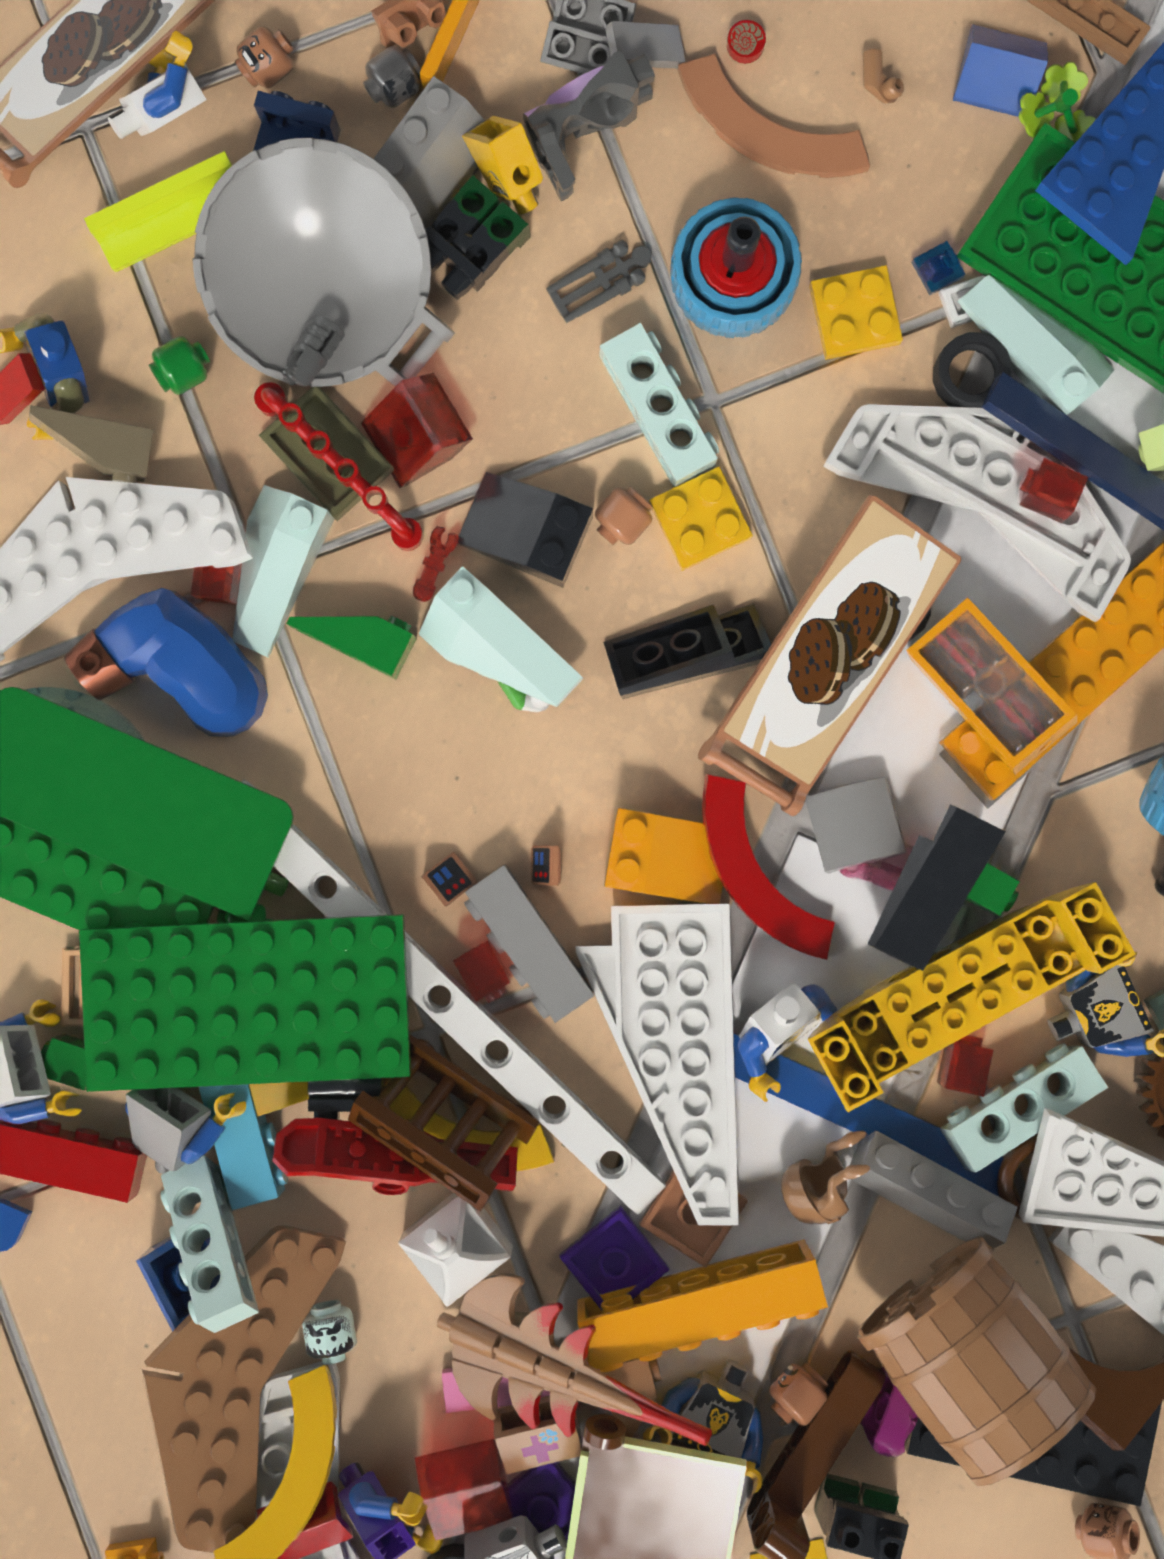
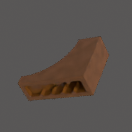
M1069 1348L1087 1378L1096 1387L1095 1400L1081 1421L1112 1450H1125L1164 1400V1356L1150 1366L1140 1370L1119 1371L1096 1365Z

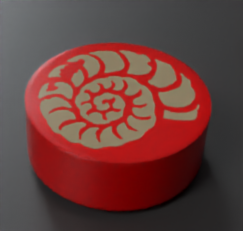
M741 20L735 23L729 30L726 44L731 58L743 64L752 63L759 59L766 43L765 31L760 24L752 20Z

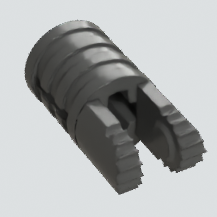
M315 315L311 324L306 328V332L302 334L300 341L295 345V351L288 360L287 366H284L285 369L282 376L285 383L298 386V384L299 386L311 385L313 378H316L320 370L325 368L334 350L337 349L340 341L345 337L342 329L329 319L321 315Z

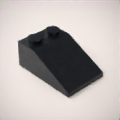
M486 472L456 543L563 588L593 519V508L560 494Z

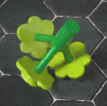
M1067 62L1064 66L1053 64L1045 72L1046 81L1041 86V92L1034 95L1026 93L1021 97L1020 105L1022 110L1019 112V120L1025 126L1027 134L1035 138L1044 123L1050 125V121L1054 118V111L1063 113L1055 121V129L1074 142H1077L1096 120L1093 116H1086L1083 110H1077L1074 113L1071 110V106L1080 99L1081 90L1087 86L1088 76L1084 71L1077 70V65L1074 62ZM1045 96H1049V103L1045 102Z

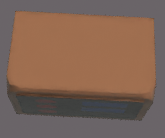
M533 846L531 848L532 884L558 886L561 883V848L559 846Z
M452 852L421 876L445 907L478 882L455 852Z

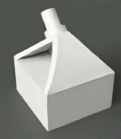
M454 1193L406 1229L398 1242L447 1307L511 1258L513 1245L484 1208L480 1212Z

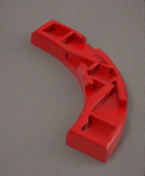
M705 774L702 802L703 825H705L709 855L725 890L750 921L769 936L799 952L827 960L835 922L815 916L794 905L771 884L755 859L749 844L744 818L746 783Z

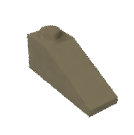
M30 405L29 421L102 474L113 476L112 481L127 483L144 482L147 476L153 429Z

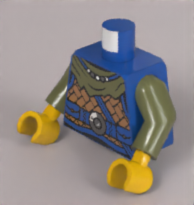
M39 313L21 321L15 327L0 329V337L3 341L0 353L19 351L25 343L28 353H31L44 384V394L50 409L75 414L82 408L84 403L90 402L83 368L64 321L55 322L51 316ZM28 418L27 427L36 428V434L32 437L33 440L54 439L31 423Z

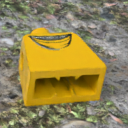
M492 116L462 135L486 183L495 195L512 200L518 214L528 213L538 206L539 203L532 188L543 181V176L521 123Z

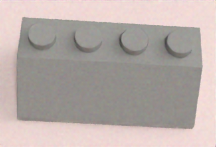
M435 76L432 77L374 158L407 191L417 207L425 230L432 226L439 214L469 178L479 170L462 135L485 121L465 97Z

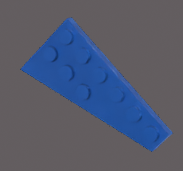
M1164 42L1035 190L1125 265L1134 256L1164 170Z

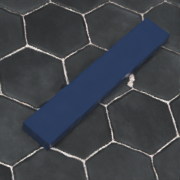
M1002 372L995 379L981 408L1164 531L1163 480L1147 471V469L1006 373Z

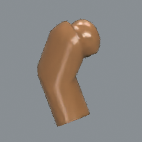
M866 50L863 53V85L865 89L882 103H894L904 92L902 80L900 78L896 79L894 76L889 78L883 74L881 50Z

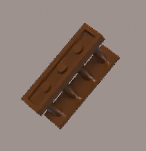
M410 1034L411 1076L391 1078L377 1097H372L362 1091L353 1103L348 1120L481 1212L498 1184L491 1179L490 1174L515 1138L528 1144L540 1122L534 1119L526 1108L512 1104L437 1053L430 1043L423 1039H417ZM420 1071L437 1084L412 1118L403 1119L393 1112L390 1106L415 1073ZM452 1093L468 1104L469 1108L445 1141L438 1143L425 1134L423 1129L447 1096ZM484 1115L503 1129L477 1165H470L457 1155V1151Z

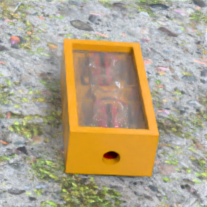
M968 597L906 650L911 661L1015 775L1077 724V714Z

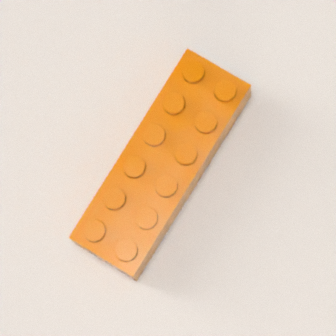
M805 1239L712 1263L707 1265L706 1268L701 1266L660 1277L648 1288L641 1291L633 1300L632 1296L627 1295V1293L636 1285L601 1294L600 1296L604 1300L601 1303L602 1311L590 1296L577 1299V1323L579 1328L591 1324L596 1327V1332L592 1336L588 1349V1364L596 1369H600L601 1372H610L622 1367L623 1362L637 1358L643 1362L659 1358L663 1351L678 1348L680 1351H688L699 1347L702 1344L701 1341L715 1337L718 1340H730L738 1337L742 1330L756 1327L758 1330L771 1329L778 1326L780 1320L796 1316L797 1319L812 1318L819 1314L820 1309L828 1308L816 1260Z

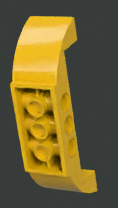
M1092 882L1041 899L1006 916L999 917L940 949L932 955L923 971L909 966L867 989L863 994L847 1003L822 1022L811 1033L808 1041L846 1111L850 1112L883 1094L884 1092L879 1083L1083 971L1101 974L1136 955L1097 883Z

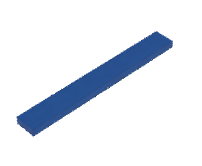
M734 1033L735 1078L749 1084L751 1077L747 1073L738 1049L740 1038L738 1034ZM781 1054L766 1065V1073L781 1085L779 1093L774 1092L771 1088L768 1089V1093L852 1132L865 1131L868 1136L874 1131H878L999 1197L997 1174L1004 1159L1003 1156L976 1173L965 1170L941 1132L940 1127L877 1098H873L847 1112L827 1075Z

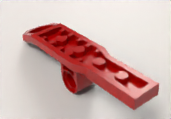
M295 1118L276 1134L272 1161L286 1176H320L373 1182L372 1188L375 1192L393 1196L406 1193L410 1186H418L429 1182L438 1183L350 1121L326 1118ZM424 1131L425 1134L433 1138L438 1143L445 1141V1139H439ZM464 1141L458 1149L457 1155L470 1165H477L492 1144ZM509 1147L490 1174L491 1179L498 1183L495 1189L514 1190L516 1186L518 1147Z

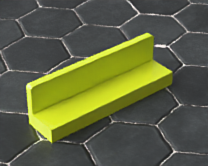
M225 151L84 218L90 233L99 242L113 271L123 270L197 234L195 229L198 218L209 193L222 175L232 166Z

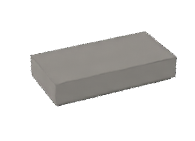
M611 21L605 28L610 56L614 52L622 51L628 62L645 54L651 67L678 69V64L685 63L679 25Z

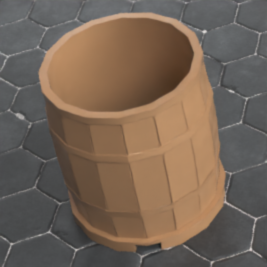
M981 1236L960 1244L932 1262L929 1266L933 1273L919 1286L916 1287L910 1279L898 1288L861 1324L858 1329L859 1335L857 1336L867 1351H874L888 1373L891 1382L897 1387L914 1413L935 1437V1440L963 1468L976 1486L992 1485L1017 1473L1041 1457L1064 1438L1084 1417L1094 1402L1096 1387L1087 1378L1071 1354L1066 1342L1062 1340L1045 1315L1021 1288L1022 1286L992 1257L993 1247L989 1246Z

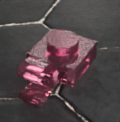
M882 862L880 868L869 863L859 864L855 870L842 869L839 872L849 879L864 880L893 891L903 869Z

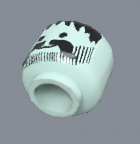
M339 1300L324 1301L313 1305L310 1313H308L302 1323L306 1352L313 1358L322 1359V1364H335L345 1360V1353L352 1350L357 1344L352 1311L349 1307L342 1306Z

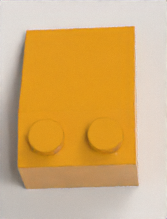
M621 808L617 809L604 887L699 903L720 904L723 884L716 873L709 855V846L703 823Z

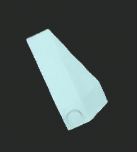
M989 274L957 301L982 333L996 338L1007 349L1012 362L1011 369L1023 384L1066 415L1097 391L1114 372L1112 366L1090 342Z
M263 486L247 519L245 535L253 558L243 562L241 566L232 638L235 643L269 658L335 520L328 510L292 493Z
M463 566L435 595L419 631V635L447 661L478 672L484 677L499 681L519 692L555 707H558L584 679Z

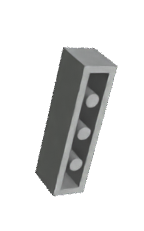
M506 864L465 892L469 898L464 902L468 911L477 922L482 918L491 930L486 935L499 954L506 951L514 963L509 967L511 973L521 986L528 983L536 995L531 1001L544 1019L551 1016L556 1023L594 996L592 988Z
M874 1131L858 1143L850 1165H868L870 1170L864 1175L851 1180L965 1242L981 1236L993 1248L1006 1243L1017 1210L1016 1206L878 1131Z

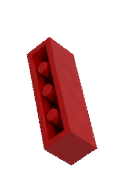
M45 1119L38 1120L37 1123L28 1122L23 1124H13L0 1120V1174L128 1203L138 1195L147 1155L135 1148L131 1138L115 1137L113 1141L100 1138V1133L92 1129L77 1128L73 1132L61 1129L62 1124L59 1122Z

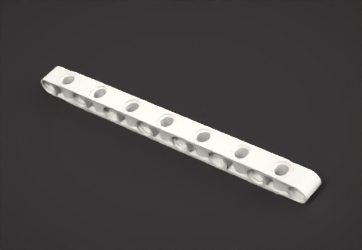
M243 780V781H242V783H245V784H247V785H249V786L254 787V786H253L252 784H250L248 781H246V780ZM292 824L274 867L327 918L388 915L304 833ZM324 876L332 877L337 885L336 892L331 898L324 897L319 892V881ZM405 931L408 996L630 1209L640 1214L666 1187L664 1180ZM437 985L448 988L451 993L450 1003L444 1006L435 1004L431 999V989ZM499 1040L504 1042L509 1051L507 1057L501 1060L491 1058L487 1052V1045L491 1041ZM553 1095L559 1096L564 1100L566 1107L561 1113L551 1114L544 1108L543 1102L545 1099ZM608 1151H616L623 1157V1160L618 1167L607 1168L600 1161L603 1154Z

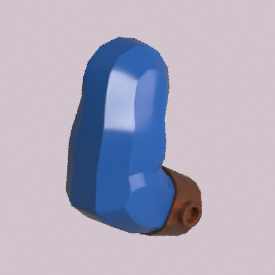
M164 588L142 594L115 610L64 656L66 664L76 679L99 701L136 681V676L148 674L153 682L176 699L197 729L212 737H233L249 730L262 716L268 698L264 676L244 656L228 633L215 620L203 613L180 594Z

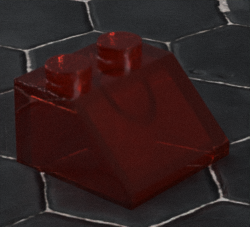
M434 373L401 380L361 422L375 448L393 466L394 471L391 475L399 488L409 485L450 461L473 440Z
M495 1439L414 1457L420 1494L424 1499L423 1504L428 1506L426 1515L435 1541L482 1530L514 1518L506 1474Z

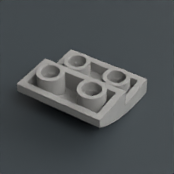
M557 0L553 19L549 22L540 62L581 74L604 66L611 57L606 26L611 21L632 22L636 3L625 0Z
M882 777L858 782L806 797L807 808L826 873L836 872L863 863L871 864L908 853L887 778Z

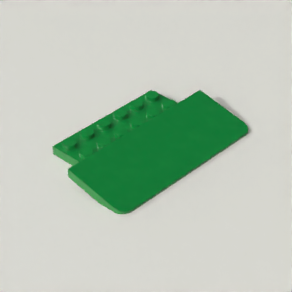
M8 687L0 690L1 898L77 930L208 923L215 907L248 921L252 918L293 824V811L286 801L21 688Z

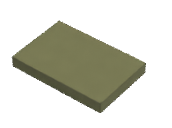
M312 387L294 403L300 407L306 417V421L316 431H323L328 435L333 443V448L343 458L351 459L357 464L361 471V476L372 486L380 484L394 471L393 466L320 387ZM289 414L286 422H294L298 414ZM279 417L259 434L261 439L323 507L330 512L336 521L340 520L362 500L351 487L342 485L335 476L334 470L324 460L315 458L307 448L306 442L296 432L288 431L280 422ZM317 441L314 445V449H323L326 445V441ZM344 469L342 472V477H351L354 473V469Z

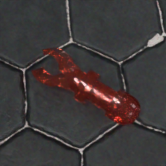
M437 526L432 531L429 557H424L422 565L425 567L420 579H416L413 586V596L419 601L426 602L432 598L436 590L434 584L439 572L443 573L446 567L443 561L455 549L458 543V534L451 532L448 534L447 542L442 544L441 536L445 532L444 527Z

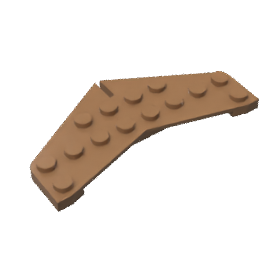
M286 1225L272 1228L244 1257L259 1313L216 1333L209 1331L199 1324H195L189 1314L144 1361L146 1367L180 1373L179 1376L142 1369L174 1530L178 1542L184 1548L213 1553L214 1550L228 1544L241 1535L256 1521L260 1391L340 1263L346 1244L343 1238Z

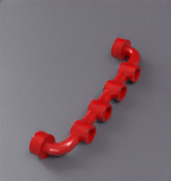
M266 382L256 389L254 401L258 409L266 416H278L280 422L288 431L296 432L306 442L307 448L315 458L324 460L334 470L335 476L342 485L351 487L362 498L369 512L382 517L392 528L391 537L398 548L404 551H412L421 545L423 531L419 523L412 518H404L389 503L383 489L372 486L361 476V471L357 464L351 459L343 458L333 448V443L328 435L323 431H316L306 421V417L298 405L288 403L286 393L278 384ZM289 414H298L294 422H286ZM317 441H326V445L323 449H314V445ZM353 468L354 473L351 477H342L344 469ZM380 495L382 496L380 504L376 506L369 504L372 496Z

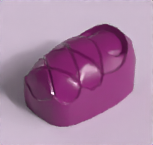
M882 1366L881 1370L886 1373L885 1382L860 1424L863 1426L868 1441L876 1453L886 1457H898L905 1453V1440L916 1426L918 1416L911 1409L897 1387L891 1382L888 1373Z

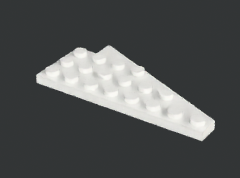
M730 904L611 906L612 945L575 946L577 957L698 1225L739 1226Z

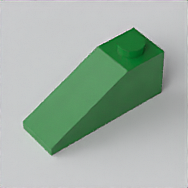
M391 615L388 621L378 616L289 617L286 623L294 630L395 680L417 639L409 632L411 625Z

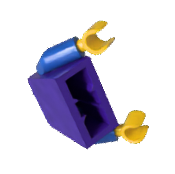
M359 1463L350 1464L340 1472L339 1479L344 1489L339 1492L338 1497L364 1545L374 1559H397L413 1546H417L430 1554L440 1550L445 1539V1535L441 1530L427 1524L422 1536L415 1534V1528L405 1526L404 1524L405 1522L410 1526H416L423 1518L428 1506L423 1504L424 1499L420 1495L408 1492L401 1505L398 1503L397 1498L387 1495L374 1472L369 1471L365 1474Z

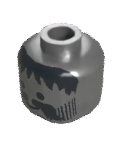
M390 46L366 63L365 69L368 79L363 84L375 103L382 100L388 107L395 108L419 92L421 69L408 49L401 50L398 47Z

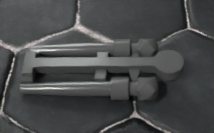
M619 240L614 243L613 248L610 250L606 248L597 253V257L547 287L546 290L565 322L568 323L620 294L622 296L632 290V286L636 287L645 282V274L640 268H645L650 264V250L644 246L636 247L632 252V257L623 262L620 258L627 255L628 246L624 240ZM615 259L616 267L603 273L600 267L608 266ZM634 267L639 268V269H636V270L632 271L631 274L629 275L628 270H630V269H632V268H634ZM592 271L597 278L560 298L557 290L586 276ZM620 275L624 276L619 280L615 281L613 286H611V284L609 283L611 280L615 279ZM599 287H603V292L569 313L566 308L567 306Z

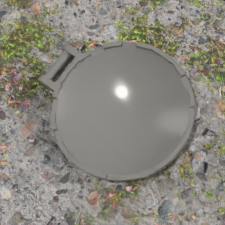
M314 138L281 140L259 150H254L238 160L222 175L209 193L200 212L195 229L197 234L193 270L197 292H200L204 307L209 315L208 319L221 339L237 356L256 370L285 382L282 376L285 369L284 366H287L288 360L295 351V345L300 341L302 334L306 332V328L311 324L313 317L321 315L340 327L345 333V337L340 341L337 349L334 350L325 368L320 370L309 386L325 387L340 385L357 380L376 370L397 389L407 394L414 386L412 381L444 341L448 343L455 334L447 324L425 307L431 282V253L427 233L417 207L400 182L385 167L368 155L345 144L330 140ZM422 323L425 324L432 331L399 371L391 362Z

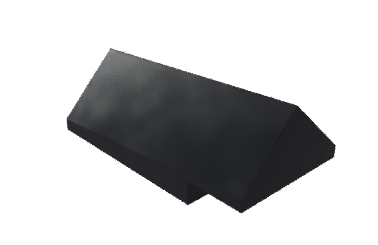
M754 603L721 615L717 614L713 604L603 642L622 699L758 665L771 646Z
M950 804L934 840L918 836L870 937L868 945L923 971L1006 831Z

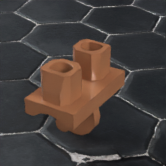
M388 0L371 10L379 28L381 44L385 48L395 44L402 48L408 46L415 41L417 31L427 25L435 29L441 26L446 15L441 0Z

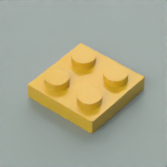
M887 265L810 282L809 288L825 360L900 345L903 341Z
M720 467L649 499V504L652 506L653 513L681 571L689 569L753 537Z

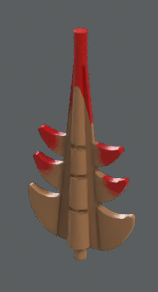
M502 1273L483 1279L467 1292L463 1298L460 1313L456 1317L443 1312L438 1318L437 1327L449 1332V1341L453 1343L452 1371L460 1392L473 1408L491 1420H494L499 1415L497 1405L498 1389L504 1377L508 1379L509 1395L514 1409L531 1429H535L540 1425L539 1402L541 1394L545 1390L550 1392L552 1416L566 1437L572 1436L576 1431L575 1415L578 1401L668 1429L704 1446H707L710 1441L712 1429L666 1409L587 1364L589 1345L592 1336L596 1332L594 1325L591 1324L579 1328L568 1335L560 1347L556 1346L554 1342V1327L559 1313L563 1310V1305L560 1302L547 1303L531 1311L522 1320L520 1325L516 1323V1297L520 1288L525 1283L524 1278L521 1276Z

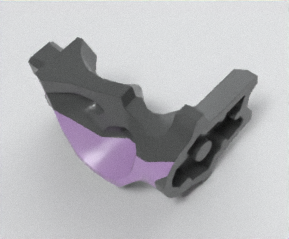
M622 51L614 52L604 66L595 68L577 77L551 94L545 104L523 113L524 124L538 162L548 175L561 202L568 199L574 193L573 185L575 184V177L567 160L565 138L571 133L574 134L575 138H579L604 129H613L620 126L626 127L637 118V106L652 99L653 91L650 83L654 81L655 74L645 54L627 62Z

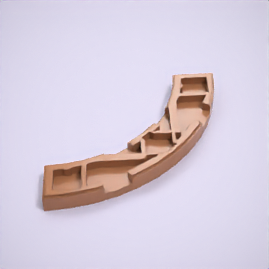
M715 54L678 64L677 71L683 87L697 112L703 115L723 141L749 159L787 174L819 175V178L844 177L868 172L870 164L859 130L842 134L824 135L804 133L785 128L760 115L742 100L727 81Z

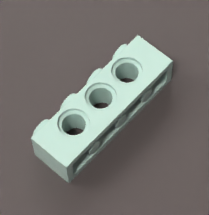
M639 323L601 344L599 357L672 486L675 488L714 468L718 459L716 454L719 453V448L711 433L707 432L704 434L697 422L700 419V415L693 401L690 398L685 400L678 387L681 386V381L671 364L665 366L659 356L662 348L657 337L652 331L646 333L642 324ZM639 364L649 366L653 373L650 377L641 379L632 373V369ZM656 398H665L671 403L672 408L667 412H657L652 408L651 402ZM675 431H684L690 436L691 442L686 446H677L672 443L670 435Z
M1063 1043L1045 1053L1046 1061L1036 1067L1033 1064H1029L1019 1069L1012 1075L1014 1081L1003 1088L1000 1085H996L986 1090L979 1096L982 1100L980 1103L970 1109L968 1106H963L946 1117L949 1122L942 1126L940 1130L965 1170L976 1173L1037 1134L1044 1107L1065 1116L1108 1088L1082 1046H1067ZM1053 1073L1060 1080V1088L1055 1094H1052L1047 1087L1048 1078ZM1020 1094H1023L1028 1101L1027 1110L1022 1115H1019L1014 1108L1015 1099ZM987 1115H991L995 1120V1130L986 1137L982 1132L981 1123Z
M204 1155L193 1164H185L177 1171H168L162 1174L164 1190L161 1191V1200L165 1209L171 1215L173 1226L169 1228L172 1242L180 1251L182 1263H179L178 1268L184 1284L189 1287L191 1300L188 1302V1310L194 1323L216 1333L259 1313L220 1167ZM201 1202L199 1209L192 1214L194 1206ZM210 1238L209 1245L206 1247V1249L201 1251V1246L204 1243V1241ZM220 1274L218 1284L210 1289L212 1280Z

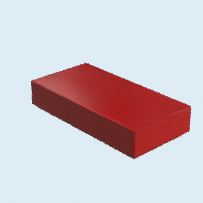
M18 353L0 372V425L11 423L45 390L31 353Z

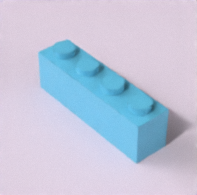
M249 1084L199 1087L203 1105L211 1109V1117L215 1116L214 1103L219 1096L235 1093L229 1102L230 1109L238 1102H246V1109L242 1115L229 1118L224 1122L223 1125L226 1128L214 1144L232 1211L278 1198L285 1190L284 1185L288 1183V1176L272 1161L276 1130L272 1122L267 1123L265 1114L257 1116Z

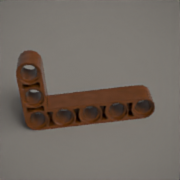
M852 1350L847 1351L827 1379L828 1387L825 1391L828 1396L824 1405L808 1425L803 1426L799 1424L763 1479L761 1488L750 1500L746 1516L754 1549L768 1559L806 1558L810 1539L802 1513L883 1387L886 1373Z

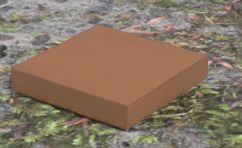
M672 1169L665 1180L666 1187L653 1199L640 1219L639 1225L706 1268L732 1226L698 1225ZM738 1193L740 1215L748 1200Z

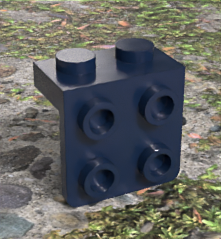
M258 90L254 107L261 120V125L253 151L281 140L294 138H314L338 142L341 130L334 111L327 105L318 101H309L308 104L299 102L281 91H272L270 94Z

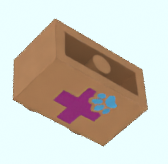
M550 1395L540 1398V1425L535 1429H531L519 1417L513 1405L498 1408L499 1415L493 1420L494 1437L506 1475L580 1456L582 1436L577 1414L575 1415L576 1431L572 1436L566 1437L552 1416Z

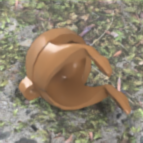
M865 1131L850 1132L841 1139L828 1143L825 1156L820 1163L813 1164L807 1159H801L790 1165L783 1173L781 1179L783 1199L790 1213L797 1220L807 1224H832L841 1220V1217L849 1211L844 1201L847 1195V1180L864 1175L870 1170V1166L850 1165L844 1169L837 1151L857 1144L867 1136Z

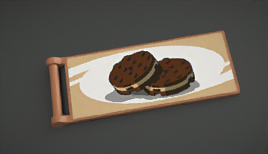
M70 0L0 65V132L24 155L23 158L13 161L0 148V170L3 172L4 179L14 188L26 185L33 169L164 49L174 31L181 33L215 0Z
M869 495L713 735L701 746L698 759L707 765L715 764L742 782H745L780 804L781 810L788 815H797L804 805L808 792L960 564L961 557L874 495ZM726 739L793 780L797 785L788 792L722 750Z

